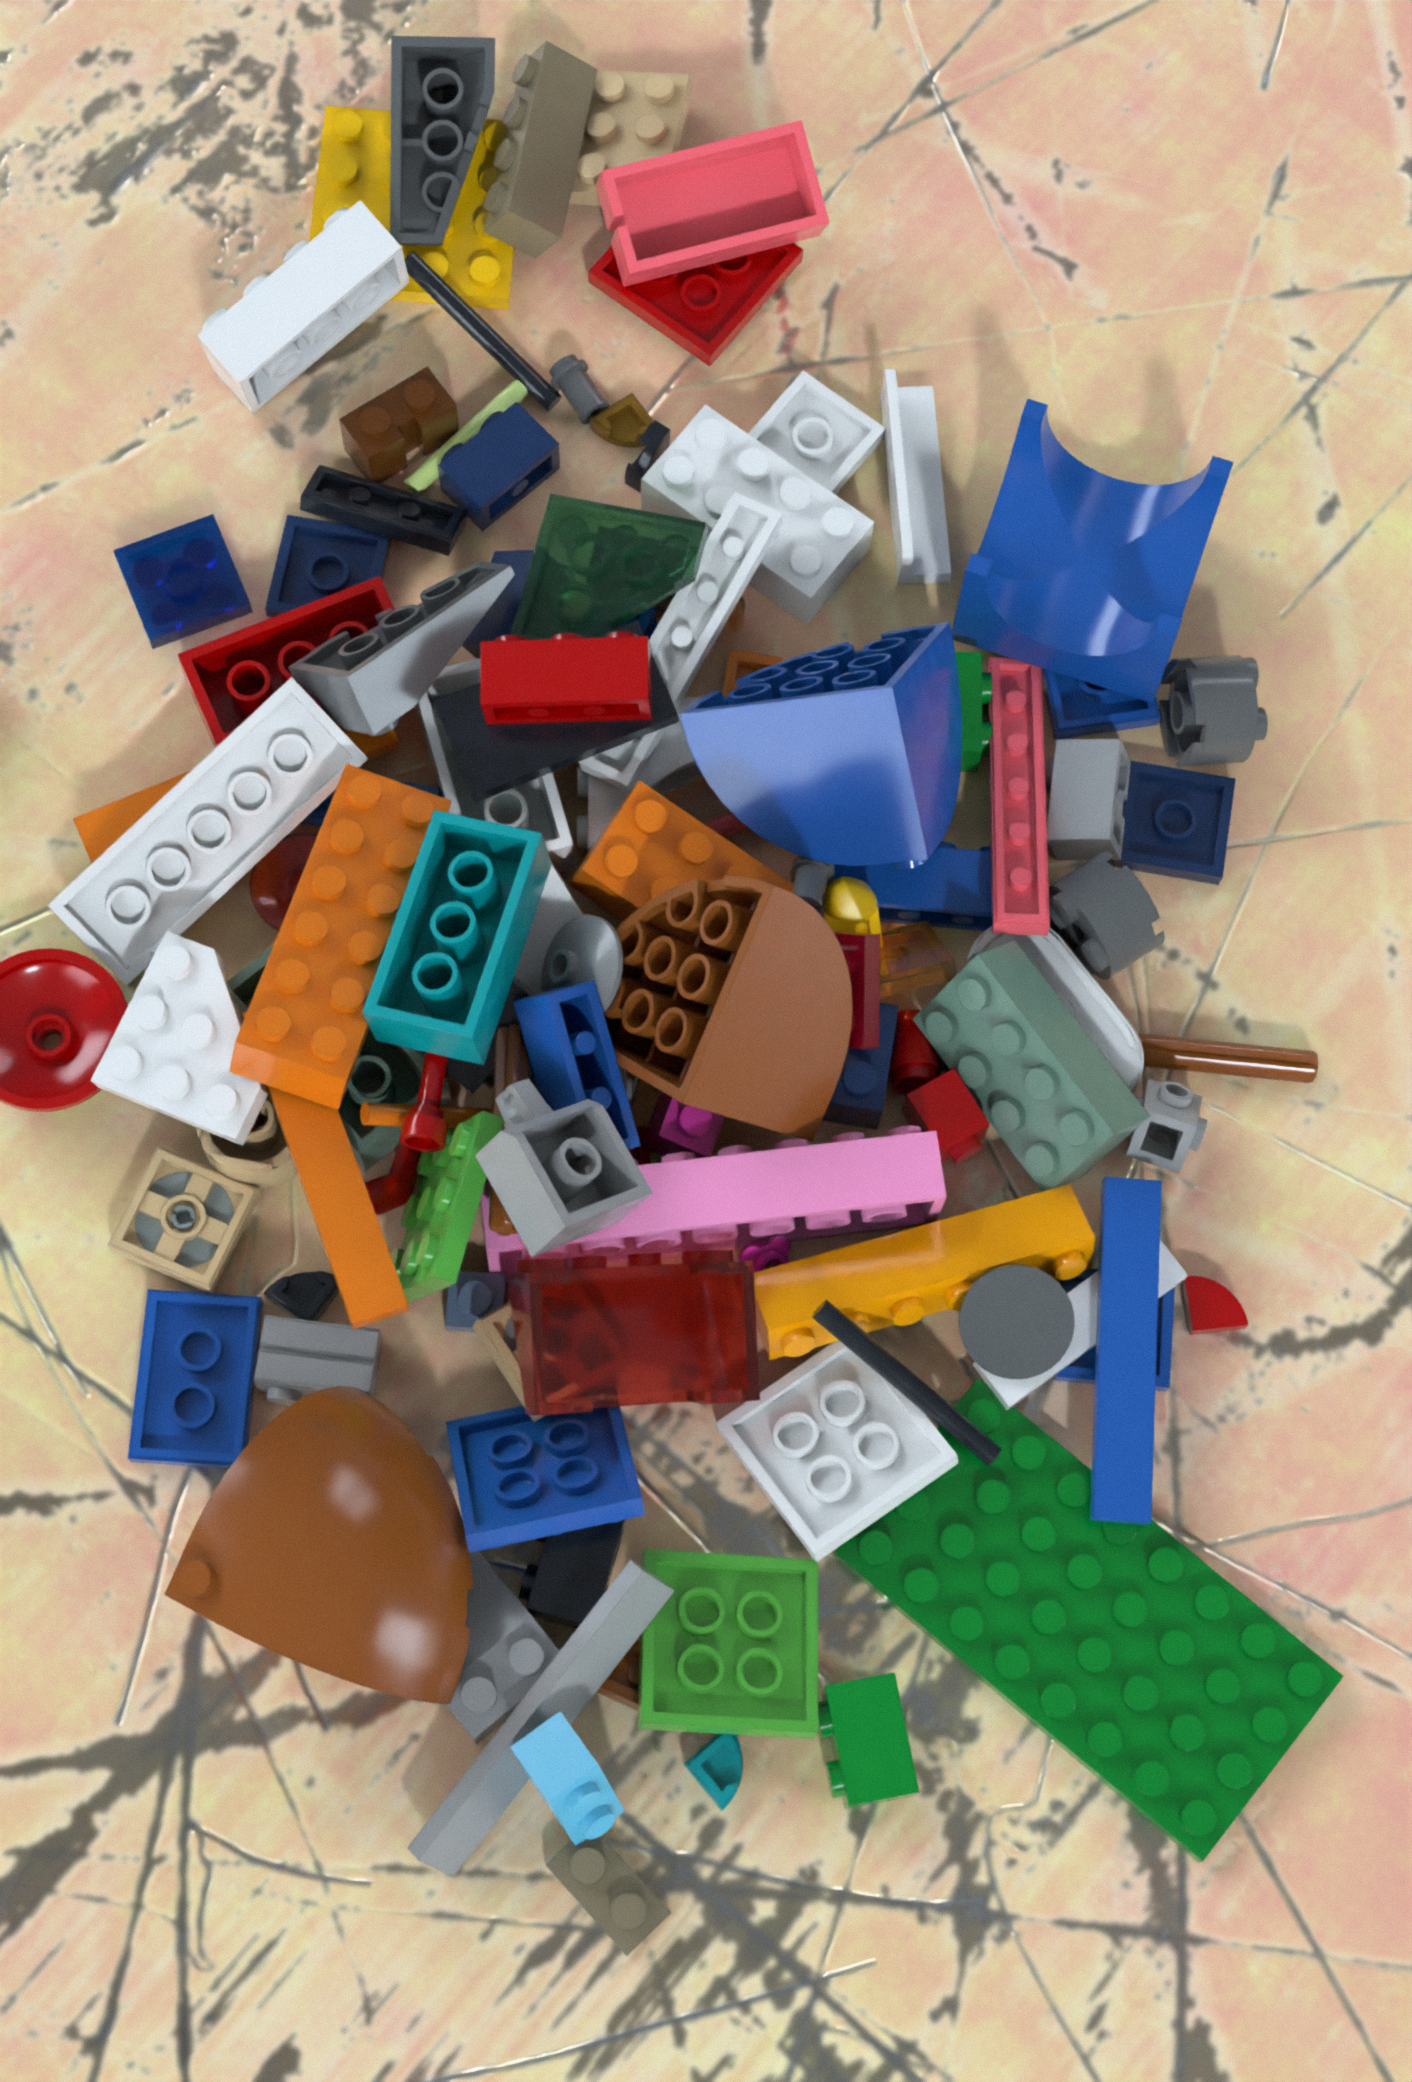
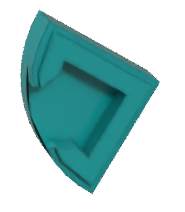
M718 1734L684 1763V1767L721 1811L733 1799L742 1777L743 1760L741 1747L737 1736L733 1734Z

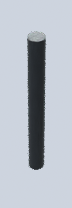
M416 252L410 253L405 258L408 275L514 379L520 381L526 387L528 393L547 411H550L560 401L562 396Z
M826 1299L817 1307L812 1314L814 1320L986 1466L990 1465L998 1457L1002 1450L1000 1446Z

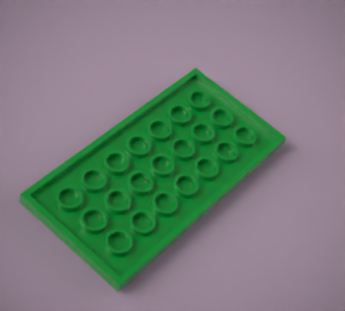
M978 1378L954 1408L1002 1448L998 1457L990 1465L986 1466L942 1427L938 1426L937 1430L956 1452L958 1464L839 1546L834 1552L833 1557L1197 1862H1203L1344 1676L1152 1519L1148 1525L1090 1521L1092 1470L1015 1407L1006 1410L989 1386Z

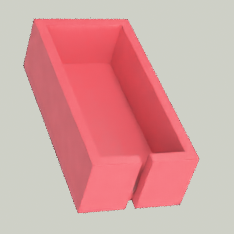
M802 120L602 170L595 185L607 230H616L611 244L623 287L818 237L829 224L828 214Z

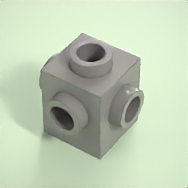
M1149 1079L1142 1098L1135 1097L1150 1117L1129 1135L1126 1156L1180 1173L1188 1150L1197 1152L1205 1133L1207 1120L1199 1117L1202 1096L1193 1094L1189 1088L1176 1082L1166 1081L1160 1083Z

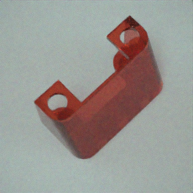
M733 1250L682 1251V1263L662 1264L661 1253L627 1254V1266L608 1267L607 1256L572 1257L573 1268L567 1269V1258L517 1260V1271L506 1272L526 1414L538 1416L593 1412V1408L674 1402L713 1404L760 1400L753 1261H734Z

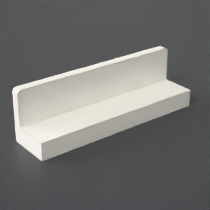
M885 369L880 394L882 426L886 428L884 447L897 585L950 582L951 563L933 386L897 387L896 369Z

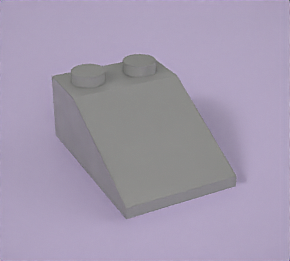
M479 1551L470 1553L473 1590H467V1618L465 1627H471L468 1649L462 1674L451 1704H446L476 1745L506 1721L559 1652L533 1616Z

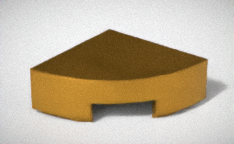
M631 393L591 417L590 428L600 438L611 444L636 448L645 446L639 440L654 420L635 395Z

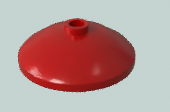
M55 948L29 950L0 962V1101L2 1103L25 1111L53 1112L79 1105L102 1090L90 1080L128 1005L117 982L98 963L79 953ZM57 1034L62 1036L61 1042L57 1047L52 1049L43 1047V1042L49 1035Z

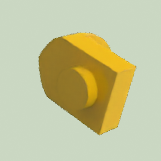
M843 876L830 883L826 889L823 905L824 913L822 915L833 931L880 934V948H884L877 897L871 887L862 880Z

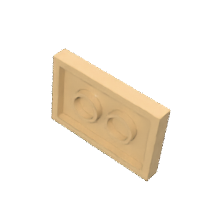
M597 71L572 186L570 205L601 206L595 185L602 170L679 151L693 88L689 73Z

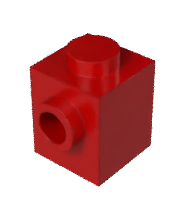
M955 1068L907 1094L902 1107V1112L910 1125L919 1126L921 1132L937 1131L941 1163L950 1158L955 1164L960 1163L982 1149L981 1140L984 1139L990 1123Z

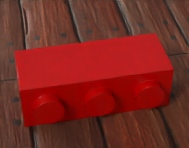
M616 631L607 634L605 638H583L574 633H559L553 635L550 639L527 640L519 635H503L497 637L495 641H481L480 705L486 724L652 720V658L648 636H638L628 631Z

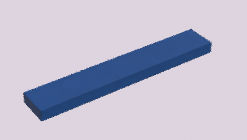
M1106 1176L1102 1180L1090 1521L1140 1525L1151 1523L1162 1181Z

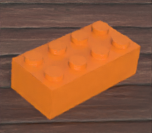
M640 780L623 798L568 883L622 921H625L632 913L651 899L673 887L695 879L708 882L723 879L724 875H737L755 878L791 893L793 889L792 883Z

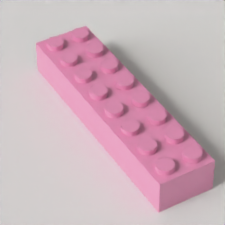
M909 1125L893 1128L884 1137L865 1139L864 1133L848 1132L833 1136L831 1143L809 1145L806 1139H789L776 1143L773 1150L752 1152L750 1146L737 1145L723 1148L718 1151V1156L695 1158V1154L692 1152H677L663 1156L661 1163L639 1165L638 1160L634 1159L653 1192L619 1223L534 1257H531L518 1233L510 1234L509 1236H499L497 1232L490 1230V1183H485L481 1196V1208L490 1273L515 1275L742 1248L757 1239L769 1241L774 1235H782L789 1242L911 1228L936 1222L947 1197L937 1131L921 1132L919 1126Z

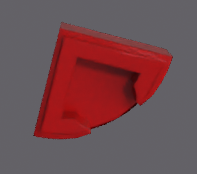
M1192 1275L1187 1276L1181 1282L1189 1335L1245 1329L1249 1325L1245 1311L1238 1299L1220 1283L1205 1277Z

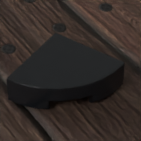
M656 420L650 423L639 440L640 443L646 446L635 462L633 464L628 463L626 468L625 484L639 493L641 492V478L670 445V429Z
M324 1271L303 1272L280 1278L268 1287L264 1295L268 1300L295 1319L318 1321L338 1295L339 1289L334 1275Z

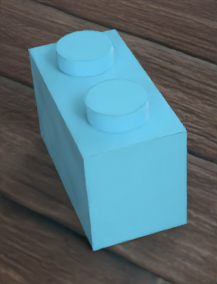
M561 1711L510 1747L536 1790L576 1847L586 1839H596L605 1834L615 1823L616 1817L625 1812L600 1766Z

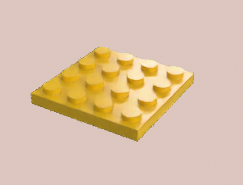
M326 106L309 242L324 230L325 222L334 212L342 207L350 209L359 200L390 233L391 111ZM486 119L443 245L401 247L404 259L410 253L416 252L471 307L509 310L515 248L483 232L488 210L484 208V201L490 187L495 182L498 169L493 164L498 147L504 140L507 125L503 124V120ZM409 275L410 283L390 299V301L438 304Z

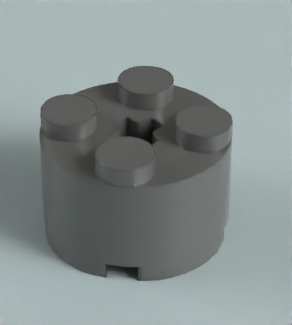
M1239 655L1172 659L1167 664L1161 684L1171 685L1169 700H1159L1160 730L1168 756H1179V760L1175 765L1182 767L1243 763L1251 755L1255 740L1265 739L1268 721L1265 710L1262 707L1258 708L1256 687L1259 671L1254 658H1242Z
M1106 851L1101 852L1049 886L1050 928L1056 933H1061L1072 951L1092 976L1096 975L1103 980H1107L1162 945L1165 940L1164 931L1157 935L1154 933L1152 923L1158 920L1160 916L1150 895L1137 876L1126 865L1116 870L1109 864L1108 861L1115 856Z

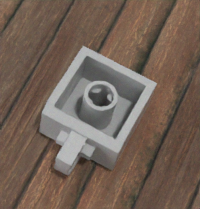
M529 1078L509 1085L495 1099L504 1119L505 1129L501 1130L475 1157L531 1257L619 1223L653 1193L602 1104L587 1099L553 1111Z

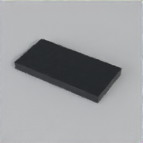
M637 620L594 638H605L607 634L616 631H628L638 636H644ZM652 653V720L487 725L480 705V683L434 700L436 710L474 803L679 722L678 713Z

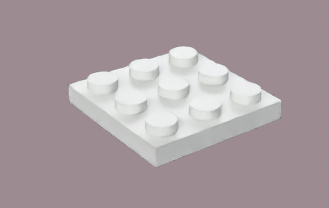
M840 1341L831 1343L716 1422L720 1435L816 1562L958 1464L956 1452L925 1413Z

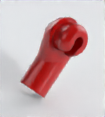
M403 1146L397 1147L389 1174L369 1180L368 1182L364 1181L376 1215H382L407 1203L413 1193L417 1180V1164L421 1154L420 1151Z

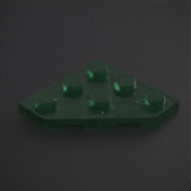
M550 494L510 635L523 636L527 640L550 639L553 635L559 633H574L583 638H594L620 627L696 580L709 532L706 522Z

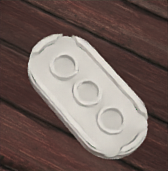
M992 926L985 930L972 945L967 958L968 963L979 953L1015 940L1133 1093L1140 1082L1144 1068V1052L1140 1038L1130 1022L1065 940L1050 927L1048 936L992 934Z

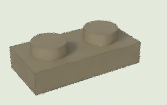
M602 1836L592 1840L586 1839L577 1847L571 1840L546 1864V1867L626 1956L671 1914Z

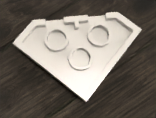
M165 932L90 1081L98 1088L243 1146L268 1093L265 1084L229 1072L235 1041L243 1019L238 1005L233 1000L226 979L228 975L222 957L213 948L174 933Z

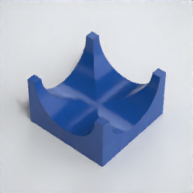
M1027 399L989 524L978 553H971L965 570L952 627L953 640L1153 703L1180 628L1188 596L1233 462L1212 456L1209 464L1200 473L1187 480L1171 484L1147 485L1119 480L1102 474L1073 457L1058 442L1049 426L1047 417L1048 405Z

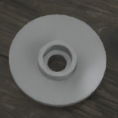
M581 915L568 921L557 932L547 950L542 969V992L560 986L595 980L602 1009L605 1013L616 996L623 972L622 944L615 928L604 918L594 915Z

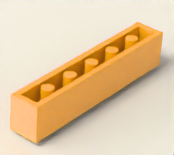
M1067 1184L747 1274L749 1307L769 1360L784 1356L798 1357L807 1354L815 1347L839 1341L812 1318L814 1311L826 1299L866 1333L892 1325L907 1326L927 1315L948 1309L953 1311L960 1310L964 1296L971 1285L986 1272L1000 1266L1010 1264L1029 1265L1045 1271L1055 1279H1072L1083 1271L1092 1269L1095 1236L1071 1184Z

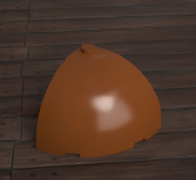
M724 875L723 879L708 882L701 879L691 880L673 887L648 901L615 929L622 944L623 972L616 996L605 1011L604 1016L618 1066L683 1104L813 1142L841 1075L852 1027L853 1005L849 970L843 950L833 930L826 920L799 896L764 881L744 876Z
M336 1386L314 1392L295 1402L269 1422L241 1452L225 1473L203 1509L164 1595L260 1646L316 1670L391 1695L422 1702L451 1704L462 1674L469 1644L471 1627H465L467 1618V1590H473V1577L463 1520L453 1492L434 1457L425 1453L416 1438L410 1433L412 1429L383 1403L358 1388Z

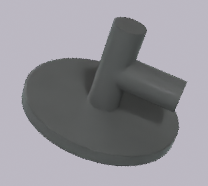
M1010 1264L986 1272L968 1289L960 1307L959 1331L965 1349L980 1367L1002 1378L1027 1379L1048 1371L1065 1355L1074 1334V1311L1066 1291L1050 1274L1029 1265Z

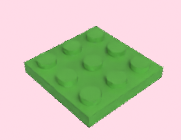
M481 1111L447 1131L444 1149L437 1152L422 1151L420 1154L417 1173L423 1175L417 1195L412 1194L409 1197L403 1210L401 1226L407 1228L402 1247L401 1249L395 1248L391 1254L408 1304L456 1284L487 1178L475 1155L501 1131L504 1119L500 1116Z
M645 1549L641 1556V1566L661 1578L674 1592L640 1635L638 1729L814 1739L818 1734V1562L809 1559Z

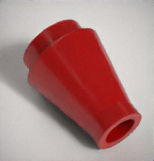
M916 1009L903 1010L898 1012L888 1080L892 1082L893 1090L902 1095L911 1093L941 1076L942 1073L935 1049L912 1020L921 1011Z

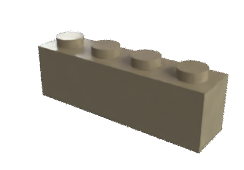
M545 41L531 55L525 54L515 67L512 81L516 84L515 93L503 117V124L507 125L503 142L496 151L493 162L494 166L498 168L496 178L484 201V208L488 210L483 232L535 259L562 238L597 74L596 68L548 41Z

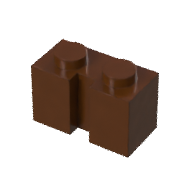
M428 366L339 419L344 450L366 479L378 483L384 482L407 468L406 454L418 447L423 455L427 456L440 448L459 431L457 405Z

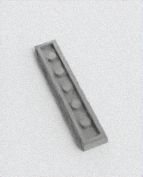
M632 1560L626 1564L410 1843L408 1850L418 1861L452 1877L456 1875L530 1779L510 1747L559 1711H561L570 1725L575 1721L673 1594L674 1590L666 1582Z

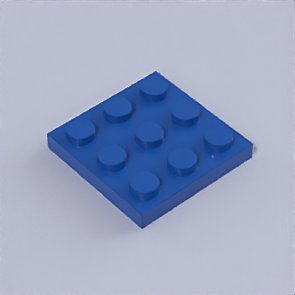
M615 1386L586 1392L536 1422H533L523 1405L446 1422L469 1553L500 1548L505 1545L547 1536L560 1535L565 1532L602 1524L616 1523L645 1515L642 1495Z

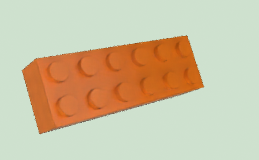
M346 763L236 1038L230 1073L339 1110L369 1031V1026L362 1011L433 811L437 810L448 813L451 800Z

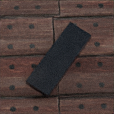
M323 465L318 466L301 494L300 510L447 556L452 552L466 525L468 510Z

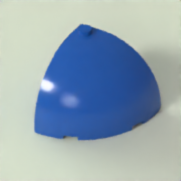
M950 622L880 634L881 640L869 643L857 651L854 650L853 645L845 642L779 662L737 679V689L730 691L727 696L723 697L722 691H713L680 713L684 733L694 760L706 782L720 801L752 831L791 853L829 864L865 866L893 863L897 869H909L920 866L929 859L949 828L958 796L962 758L961 698Z

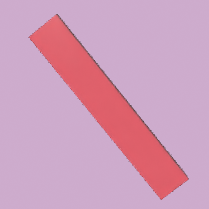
M988 657L986 672L992 673L991 701L987 705L988 722L992 723V737H990L988 752L992 934L1048 936L1050 911L1042 668L1009 657Z

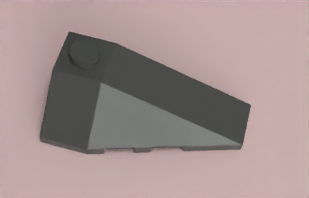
M392 36L390 234L401 246L443 245L495 93V38Z
M479 561L423 590L420 594L421 604L408 605L396 610L389 608L375 615L378 626L353 639L350 638L347 631H344L315 648L290 665L288 669L292 677L343 729L369 734L370 736L385 734L398 725L399 717L417 705L514 577L511 565Z

